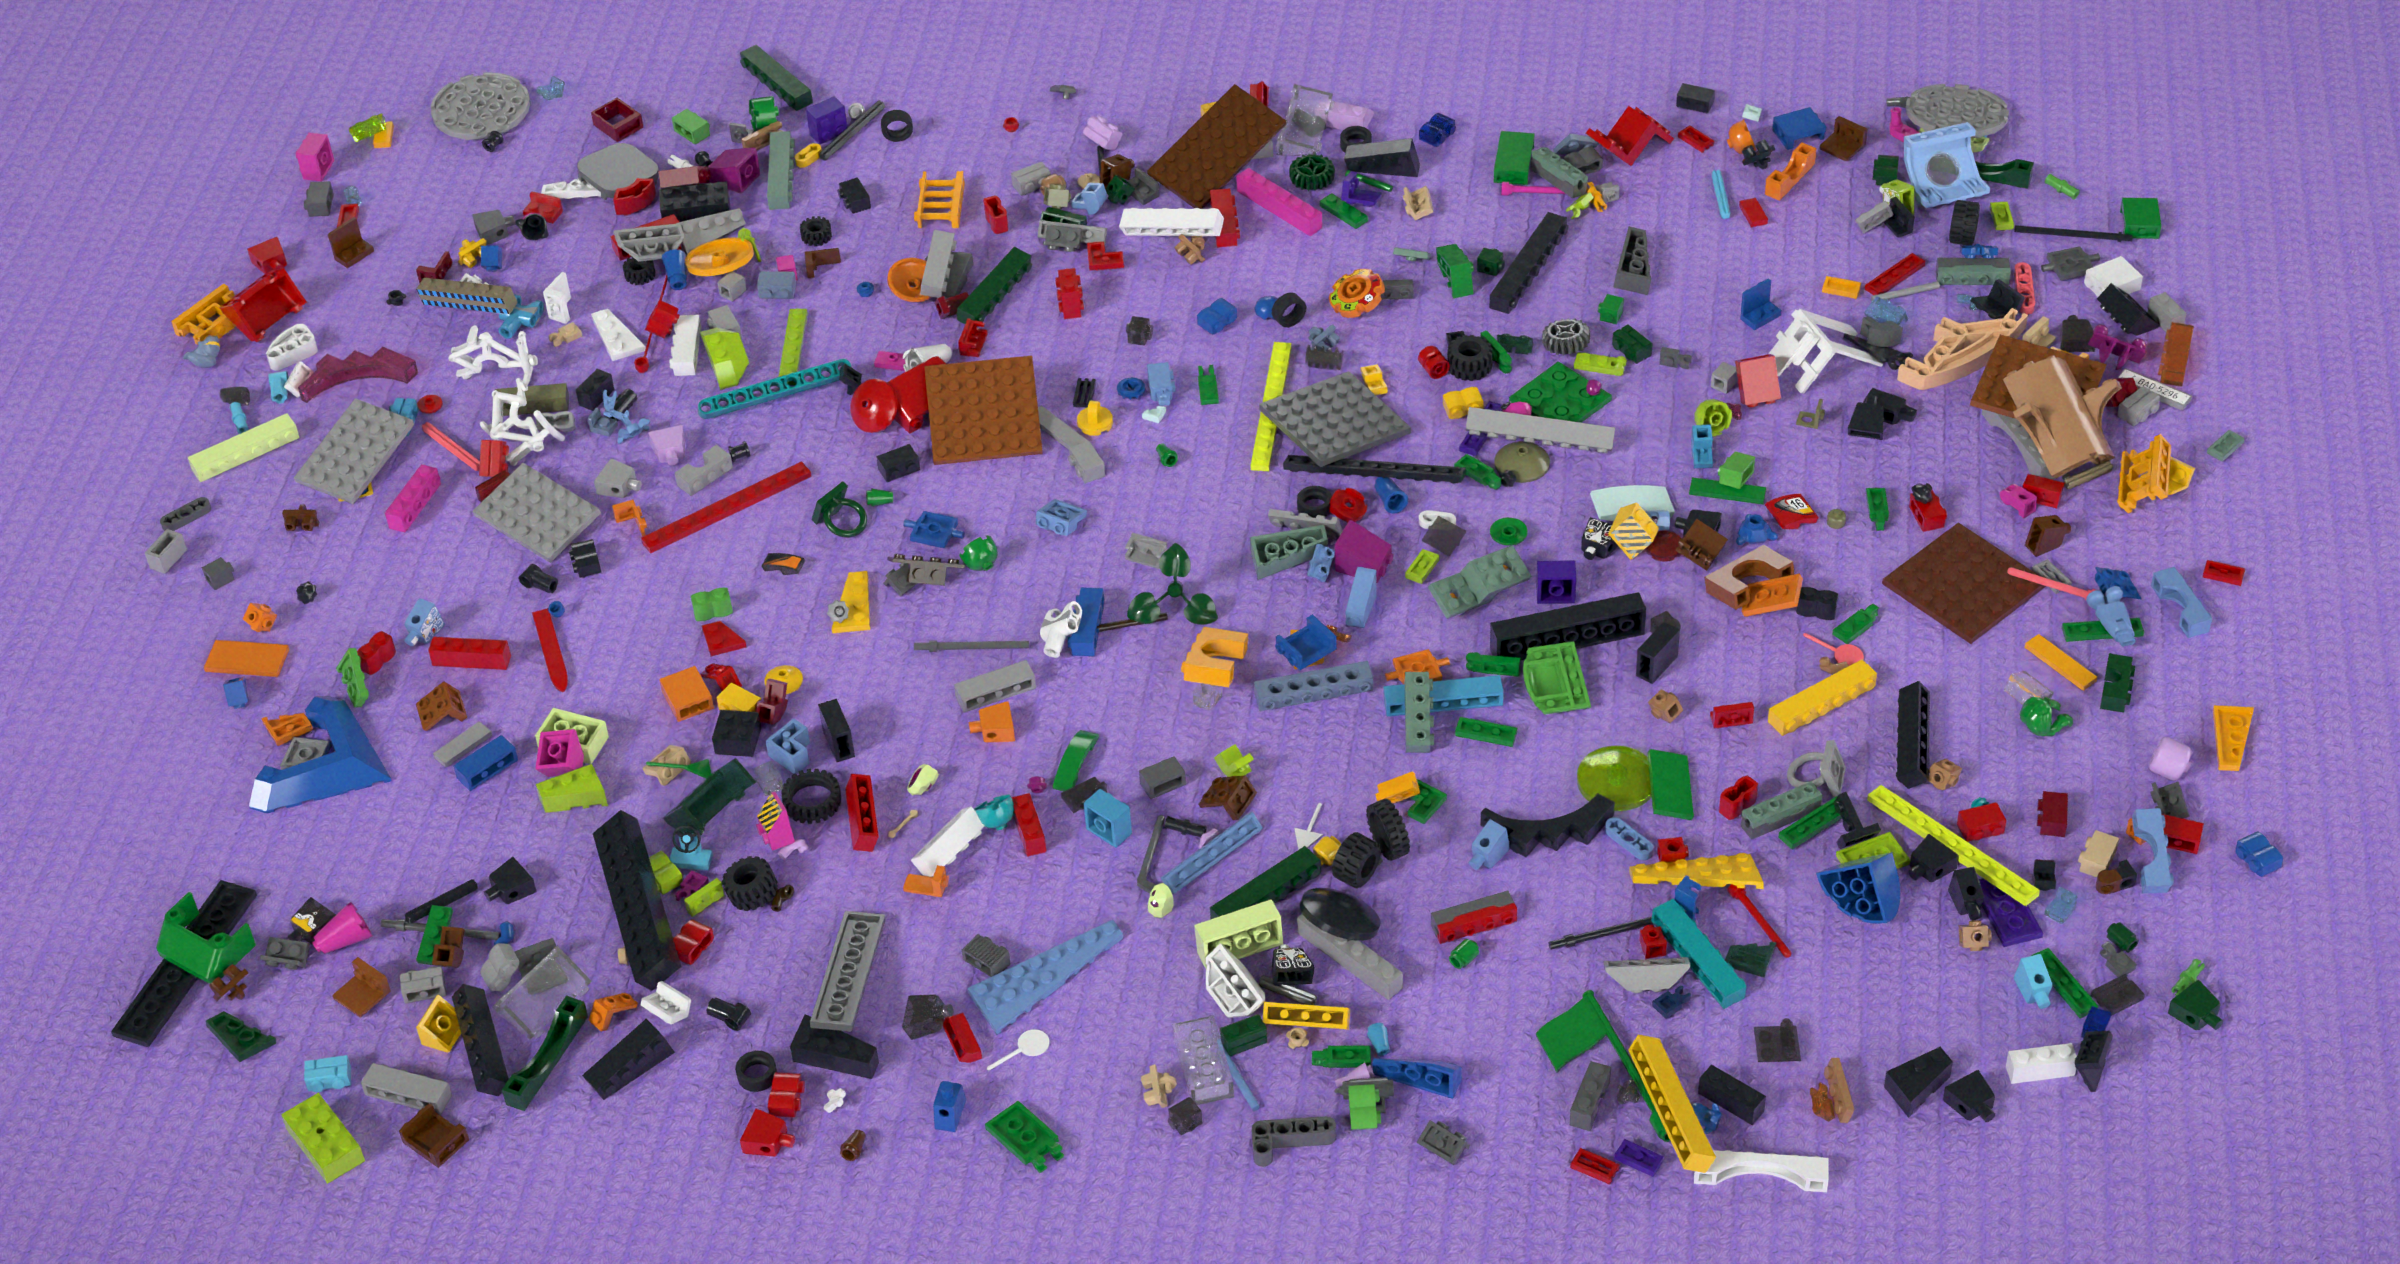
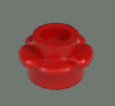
M1008 117L1004 120L1003 128L1008 132H1014L1019 128V122L1014 117Z

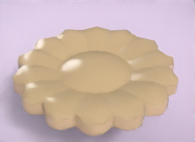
M1085 173L1078 178L1077 184L1084 189L1088 183H1100V178L1096 174Z

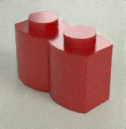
M996 195L984 198L985 218L990 223L991 230L995 234L1007 232L1009 229L1007 211L1001 205L1000 198Z
M659 300L647 321L645 330L661 338H665L667 334L670 335L674 327L672 324H676L680 314H677L679 308Z
M380 631L371 637L369 643L364 644L358 649L357 654L361 659V671L369 675L375 674L381 669L383 663L388 662L394 657L396 650L391 635Z
M1747 775L1738 779L1734 786L1726 788L1720 795L1719 813L1728 820L1737 818L1743 809L1754 805L1757 800L1758 782Z
M693 919L685 923L680 933L673 937L679 960L692 965L699 958L702 951L713 941L714 934L711 927Z
M775 1072L768 1100L769 1114L778 1117L795 1118L796 1112L801 1109L800 1094L804 1093L805 1081H802L801 1074Z

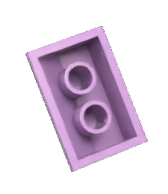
M1323 99L1320 100L1316 107V117H1321L1325 121L1326 127L1344 130L1351 126L1367 128L1374 115V111L1369 108Z

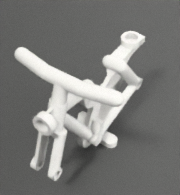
M476 325L470 328L466 343L451 348L452 354L449 355L448 359L465 367L456 372V376H462L463 379H469L472 374L480 373L482 361L494 360L499 363L498 366L500 368L522 367L524 371L523 380L528 386L533 366L538 364L537 357L528 354L526 333L524 331L519 332L516 341L519 353L493 340L488 332H484L478 337V327ZM482 347V354L475 358L467 355ZM491 347L515 360L509 361L505 356L492 353Z
M520 378L516 379L517 395L502 393L497 390L492 392V423L487 425L484 421L480 422L481 428L493 440H502L504 438L523 442L506 456V460L510 461L512 466H516L518 461L532 450L536 452L542 451L544 449L543 440L549 434L559 441L565 440V436L558 432L538 410L534 411V416L545 428L541 432H538L532 417H527L523 421L518 418L517 411L519 407L527 404L524 391L528 390L526 382ZM503 403L511 404L510 417L503 422ZM513 425L523 429H530L532 436L511 433L508 429Z

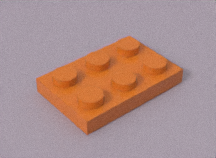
M1800 573L1747 584L1749 586L1750 602L1742 606L1741 612L1744 617L1797 607L1803 581Z

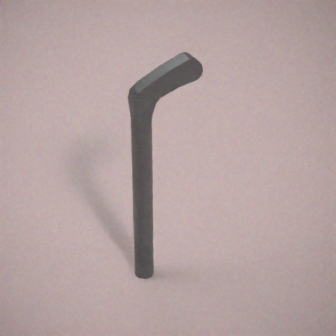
M1162 815L1157 817L1137 878V886L1148 893L1157 885L1149 882L1146 878L1165 821V817Z

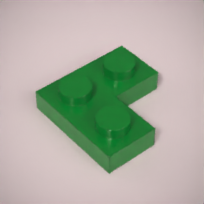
M1417 779L1420 794L1410 797L1415 803L1408 810V816L1425 824L1447 800V794Z

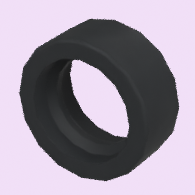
M903 110L888 111L881 119L883 136L893 142L904 141L909 138L913 132L911 116ZM894 121H902L907 124L906 127L898 131L887 128Z
M1362 126L1347 127L1340 134V148L1344 153L1347 146L1372 143L1370 130ZM1351 139L1364 140L1363 142L1359 143L1349 142V140Z
M1289 292L1275 301L1272 307V316L1281 326L1289 328L1303 319L1307 306L1296 293ZM1292 304H1295L1293 310L1286 316H1283L1285 310Z
M1321 486L1305 487L1297 495V510L1299 514L1306 513L1312 518H1316L1317 515L1326 517L1330 514L1329 508L1332 495L1330 491ZM1311 499H1319L1325 502L1320 506L1305 504L1306 501Z
M758 1050L747 1052L741 1056L735 1068L739 1085L751 1092L763 1091L772 1086L774 1074L777 1072L774 1058L769 1053ZM756 1064H762L769 1068L767 1073L757 1078H750L744 1075L747 1068Z

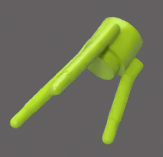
M742 228L738 232V238H741V241L746 239L751 242L758 262H761L755 238L752 237L749 229Z

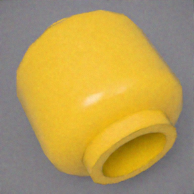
M1324 836L1313 847V853L1321 860V866L1323 864L1327 866L1333 865L1335 855L1341 843L1334 836Z

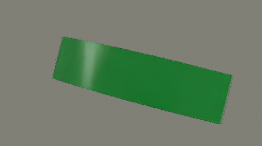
M1080 730L1075 734L1061 759L1054 779L1053 789L1072 793L1078 781V772L1089 750H1093L1099 734Z

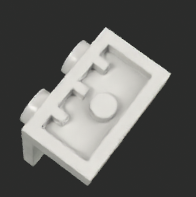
M561 272L543 291L549 319L567 324L570 321L567 302L571 299L566 273Z

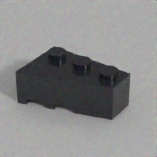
M1940 1046L1886 1071L1884 1088L1909 1118L1913 1111L1919 1105H1922L1931 1093H1934L1950 1078L1953 1061Z

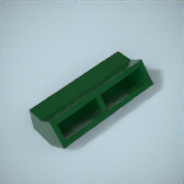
M1047 207L1041 214L1040 220L1087 226V216L1052 207Z

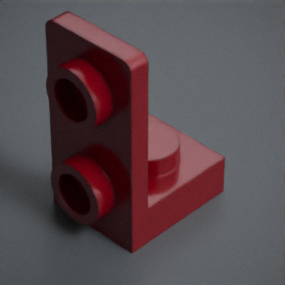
M449 251L444 252L435 268L418 266L416 272L419 283H421L423 278L442 280L445 278L447 271L452 267L453 263Z
M964 292L947 299L944 296L937 298L934 304L940 319L957 314L958 307L969 296L968 293Z

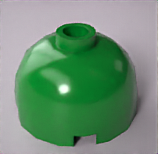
M987 535V539L984 540L979 537L963 548L965 552L963 555L960 553L959 556L969 569L988 571L994 566L993 563L997 559L998 550L991 536Z

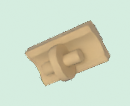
M1154 1064L1149 1066L1150 1073L1141 1076L1144 1088H1153V1090L1143 1093L1144 1100L1148 1106L1159 1103L1164 1108L1168 1106L1166 1093L1172 1092V1089L1177 1085L1175 1077L1169 1076V1073L1162 1074L1157 1072V1066Z

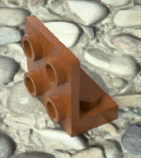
M445 681L416 703L422 728L425 731H428L446 715L456 718L461 722L467 718L460 691Z
M357 957L352 961L355 976L336 991L332 997L358 1017H362L389 994L391 990L384 974Z

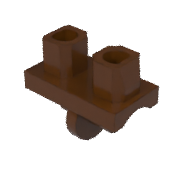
M300 504L299 509L283 510L282 512L287 531H294L296 526H302V529L305 531H312L313 527H319L320 522L317 519L316 510H307L305 504Z
M232 964L223 972L230 980L228 984H225L219 976L209 984V987L215 993L213 998L216 1001L229 990L231 993L227 997L231 1001L235 997L239 1000L245 997L243 990L247 986L244 983L239 986L236 984L248 974V971L245 968L241 971Z

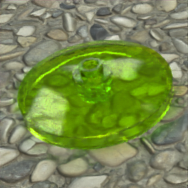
M1606 746L1596 749L1585 756L1579 764L1577 770L1578 789L1588 801L1592 800L1597 793L1614 801V811H1626L1645 804L1652 797L1648 757L1636 749L1625 746Z

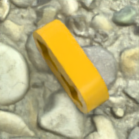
M813 143L795 155L796 166L804 168L819 159V153L822 151L821 145Z

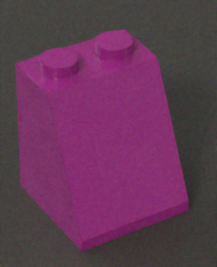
M754 147L725 150L708 166V170L711 172L710 183L727 181L728 189L740 194L761 175L757 150Z
M1349 520L1335 543V571L1355 577L1357 567L1376 570V583H1378L1380 578L1384 577L1388 564H1391L1393 561L1392 545L1352 520Z

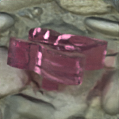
M1726 403L1728 408L1731 409L1732 417L1735 420H1741V405Z

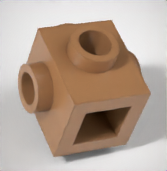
M1662 689L1648 701L1652 709V715L1668 723H1671L1683 711L1678 698L1672 692L1668 693Z
M1948 759L1933 763L1929 769V782L1940 790L1954 787L1959 780L1962 768Z
M1980 920L1969 921V924L1958 925L1959 946L1970 948V951H1982L1983 947H1989L1988 941L1992 939L1991 929H1988L1987 925L1981 924Z

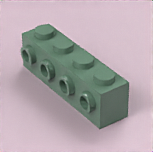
M1405 672L1406 753H1430V746H1434V734H1430V727H1434V716L1430 715V709H1433V697H1429V691H1433V679H1429V672Z

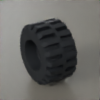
M1957 200L1955 202L1949 233L1950 243L1973 245L1980 212L1978 202Z
M1463 335V337H1457L1456 340H1452L1447 350L1450 374L1464 381L1480 380L1481 377H1486L1492 369L1491 344L1487 343L1486 339H1481L1480 336L1475 337L1474 335Z
M1358 832L1350 834L1343 841L1335 855L1332 875L1356 889L1362 887L1372 877L1378 866L1381 855L1380 844Z
M747 856L746 859H739L738 862L732 863V866L726 869L727 873L723 874V888L732 905L739 910H756L760 906H765V903H769L772 900L771 897L776 895L775 891L778 890V881L769 863L758 856L754 858Z

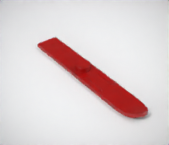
M548 608L532 612L550 679L556 689L564 692L568 685V675Z

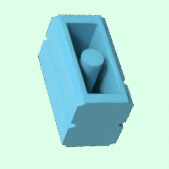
M347 1055L305 1061L304 1080L308 1091L320 1092L323 1089L329 1088L342 1089L344 1086L351 1085V1064Z

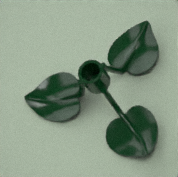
M1174 543L1167 549L1159 560L1161 572L1165 576H1173L1174 581L1170 582L1167 592L1157 600H1155L1152 593L1142 592L1133 598L1127 611V617L1142 624L1153 623L1160 615V607L1157 603L1170 595L1174 598L1181 596L1188 604L1183 612L1186 619L1191 623L1205 625L1218 619L1215 603L1209 595L1197 593L1189 601L1185 593H1183V584L1178 581L1177 576L1186 577L1190 572L1191 562L1187 552L1178 543Z

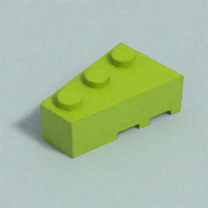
M592 764L536 784L539 800L545 813L571 810V807L583 806V809L589 808V805L601 804L602 807L608 806L605 791Z

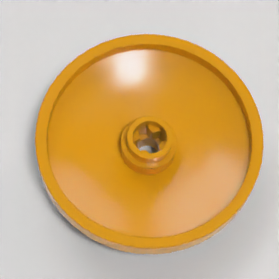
M736 237L717 239L704 243L690 251L686 256L685 264L688 272L694 275H720L734 271L747 264L752 259L754 250L751 242L746 239L744 241Z

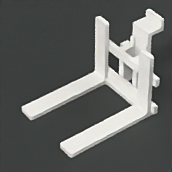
M1795 309L1792 313L1794 321L1785 333L1782 331L1778 332L1776 337L1779 341L1769 353L1775 356L1778 376L1791 363L1797 366L1800 365L1805 373L1795 385L1802 394L1815 381L1835 353L1880 367L1884 364L1870 353L1830 341L1816 324L1856 336L1858 333L1851 325L1802 309ZM1816 344L1821 352L1810 365L1805 357Z

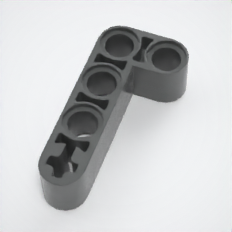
M1327 1116L1257 1121L1252 1125L1254 1163L1260 1167L1270 1165L1273 1161L1272 1148L1330 1145L1336 1140V1122L1333 1118Z

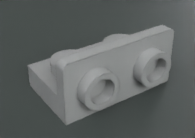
M1885 200L1868 212L1862 213L1855 221L1864 234L1894 214Z

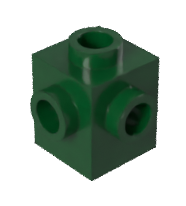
M1115 175L1105 190L1111 202L1115 204L1118 202L1124 205L1135 188L1127 179Z

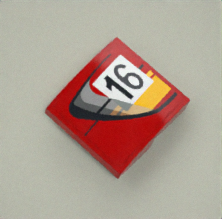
M1801 493L1781 496L1765 504L1782 529H1798L1801 523H1816L1819 518Z

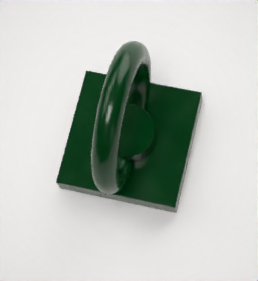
M844 481L816 502L811 520L816 525L824 520L829 531L837 536L854 537L865 529L867 514L858 502L845 498L848 485ZM843 505L850 506L858 512L860 522L854 529L842 530L832 523L831 516L835 515Z

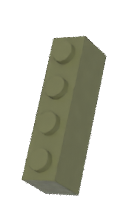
M567 384L527 386L528 390L524 391L527 404L519 407L517 415L534 414L536 410L541 413L568 411L569 393ZM518 387L495 390L517 395ZM503 403V416H510L511 404Z

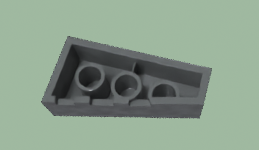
M1628 227L1614 288L1648 295L1651 276L1648 263L1646 230Z

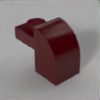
M774 679L766 681L764 699L757 702L756 712H759L760 722L773 725L780 721L788 703V700L785 699L786 682Z

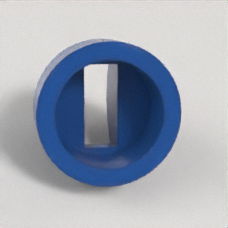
M554 601L549 605L548 611L553 617L558 618L563 616L565 608L560 601Z

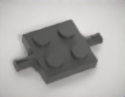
M2080 246L2047 253L2049 264L2041 265L2042 272L2053 270L2060 280L2085 276L2086 270L2093 267L2091 262L2099 261L2100 255L2099 253L2088 255Z

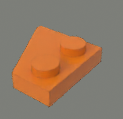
M304 713L280 715L279 719L268 720V717L261 718L263 725L277 746L292 740L293 737H299L313 730L312 724Z

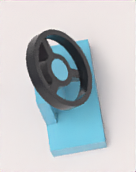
M691 825L678 827L672 836L675 847L672 849L670 861L677 868L709 871L713 852L712 850L702 849L699 831ZM681 828H690L695 833H683L678 830ZM676 834L679 836L681 848L676 843Z

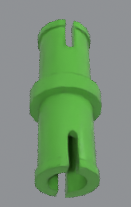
M2049 174L2045 179V184L2057 189L2058 193H2064L2073 200L2080 193L2079 189L2069 185L2066 180H2060L2053 176V174Z
M2193 959L2189 967L2182 971L2177 983L2171 988L2172 993L2178 990L2175 994L2177 996L2196 982L2197 976L2205 968L2204 963L2198 966L2201 961Z

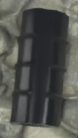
M625 389L619 394L615 401L614 410L624 414L626 410L633 406L637 400V395L634 391Z

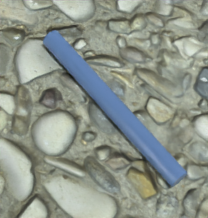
M1223 1044L1217 1045L1216 1050L1251 1109L1253 1111L1259 1110L1260 1105Z

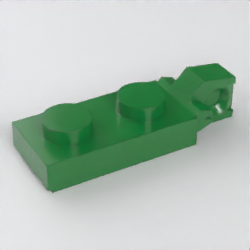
M1466 454L1454 463V467H1466V475L1480 484L1488 485L1495 490L1501 487V478L1497 476L1494 469L1474 457Z
M1866 488L1865 494L1869 518L1871 521H1875L1876 531H1884L1885 521H1888L1889 517L1885 488Z
M1871 604L1865 610H1858L1834 628L1832 634L1844 643L1849 644L1873 626V622L1876 620V616H1878L1879 607Z
M1328 1046L1323 1051H1312V1065L1357 1068L1364 1062L1366 1066L1371 1065L1370 1046Z

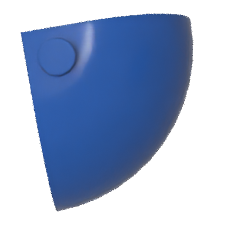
M1892 852L1842 863L1816 873L1826 896H1830L1838 905L1837 908L1848 916H1854L1866 923L1881 924L1890 922L1897 915L1901 893L1899 876Z

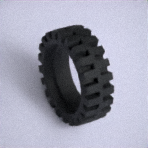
M816 768L814 772L811 769H807L806 773L801 770L799 775L794 773L792 779L788 778L786 783L783 784L781 791L782 803L786 808L788 816L792 817L796 822L799 820L800 823L804 824L807 820L808 824H812L813 820H815L816 823H820L821 818L826 821L828 820V815L832 817L834 811L837 812L841 805L840 786L836 777H833V774L830 772L827 774L826 770H822L821 773ZM808 786H821L831 792L830 797L817 806H800L792 801L793 796L799 790Z
M1383 799L1367 806L1366 818L1370 826L1369 830L1373 834V840L1380 844L1383 856L1387 860L1392 861L1408 854L1410 851V840L1407 837L1408 831L1405 830V823L1402 822L1403 818L1401 815L1399 816V811L1395 809V805L1390 800Z

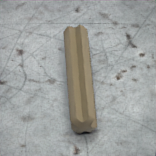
M2105 461L2066 478L2064 486L2066 489L2074 488L2112 471L2113 465L2110 461Z

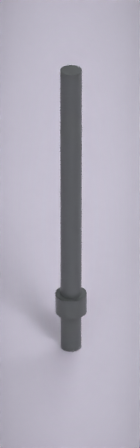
M932 640L927 643H914V650H929V652H937V650L1029 648V641L937 642V640Z
M406 919L381 920V927L395 928L396 931L405 932L406 930L424 932L426 924L422 923L410 924ZM465 929L464 937L497 940L501 937V933Z

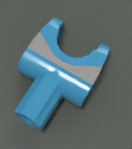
M514 294L518 303L510 314L499 313L500 320L504 321L498 329L499 334L506 339H510L521 325L533 328L543 314L544 303L536 300L529 305L523 306L521 305V296Z

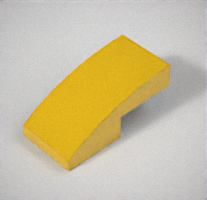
M1378 364L1360 367L1365 386L1375 395L1388 393L1387 385L1383 380L1382 371Z

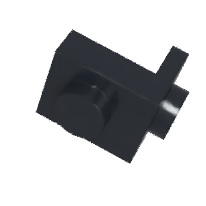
M2034 860L2032 877L2034 887L2042 891L2056 888L2054 860Z

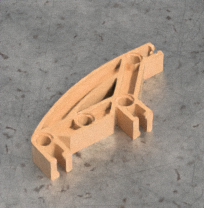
M2012 308L2002 319L1962 324L1943 317L1941 324L1935 326L1933 340L1937 341V343L1924 357L1923 363L1907 357L1905 365L1901 364L1899 366L1897 380L1916 389L1926 390L1965 377L1987 365L2000 334L2017 339L2026 329L2028 315L2023 313L2022 317L2015 321L2018 311Z

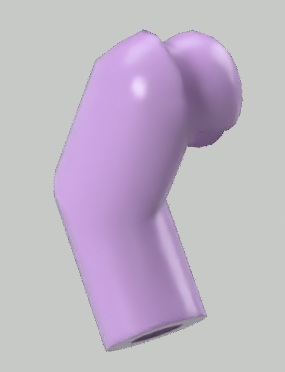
M1212 829L1201 836L1199 849L1219 835L1217 829Z
M794 840L793 844L784 846L778 852V856L785 860L796 849L800 853L805 852L808 849L805 840Z

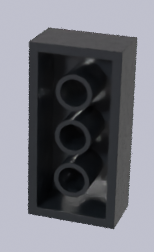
M727 181L659 189L661 218L674 214L679 222L730 211Z

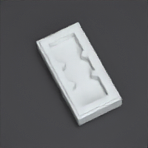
M299 361L290 374L284 388L298 398L304 391L314 371Z

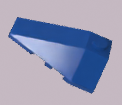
M1373 1059L1372 1070L1375 1076L1387 1077V1079H1393L1395 1082L1451 1099L1454 1098L1462 1080V1067L1454 1063L1437 1060Z

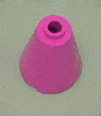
M352 902L339 911L314 936L315 941L312 943L318 953L322 951L326 954L373 936L362 916L356 912L357 909Z

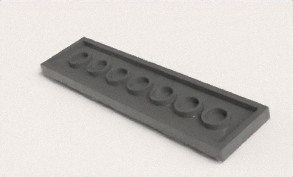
M844 912L810 1020V1028L852 1032L885 924L884 914Z

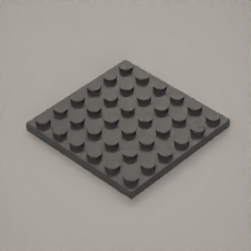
M1349 371L1259 404V410L1320 467L1411 433V427Z

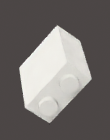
M2120 256L2087 269L2084 284L2097 297L2110 283L2131 294L2141 290L2143 276Z

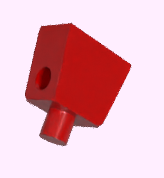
M278 237L247 248L251 263L264 274L287 265Z
M755 1109L740 1139L742 1153L772 1157L777 1156L781 1146L792 1148L795 1143V1136L787 1134L786 1122L783 1119L759 1109Z

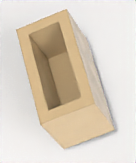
M2095 830L2093 836L2088 837L2086 841V851H2081L2078 859V862L2081 863L2080 872L2097 877L2100 871L2108 870L2116 854L2119 838Z

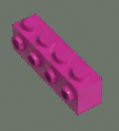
M422 464L419 466L385 512L389 529L401 532L407 531L441 485L437 468Z

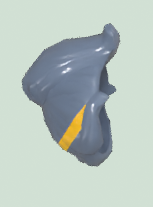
M209 335L204 341L198 342L199 346L194 351L186 352L183 356V359L189 360L198 367H213L216 365V357L220 351L218 337Z

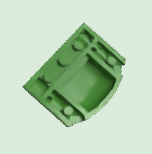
M1574 641L1528 648L1526 653L1528 655L1523 664L1524 683L1531 700L1543 714L1591 708Z

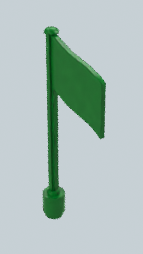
M1592 990L1585 991L1582 995L1583 998L1572 1008L1547 1022L1537 1031L1536 1037L1558 1073L1568 1062L1590 1050L1607 1035L1652 1113L1649 1121L1656 1134L1664 1142H1669V1136L1637 1068L1597 1002L1594 992Z

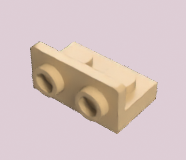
M2043 316L2023 334L2022 341L2048 348L2056 339L2055 336L2048 333L2050 329L2048 327L2049 319Z
M669 745L650 761L680 765L691 764V760L684 748ZM647 765L642 768L646 775L657 777L663 786L667 785L684 770L681 768Z

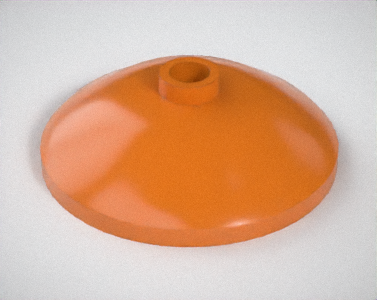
M904 258L894 263L887 277L890 290L897 297L908 302H923L930 299V296L920 295L927 261L919 258Z

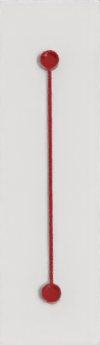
M667 275L659 299L661 301L668 281ZM653 333L649 335L644 356L638 357L634 361L635 369L639 373L648 371L649 362L646 355Z

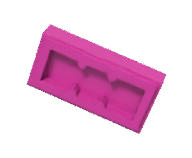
M879 351L874 361V366L905 371L903 367L905 364L904 354Z

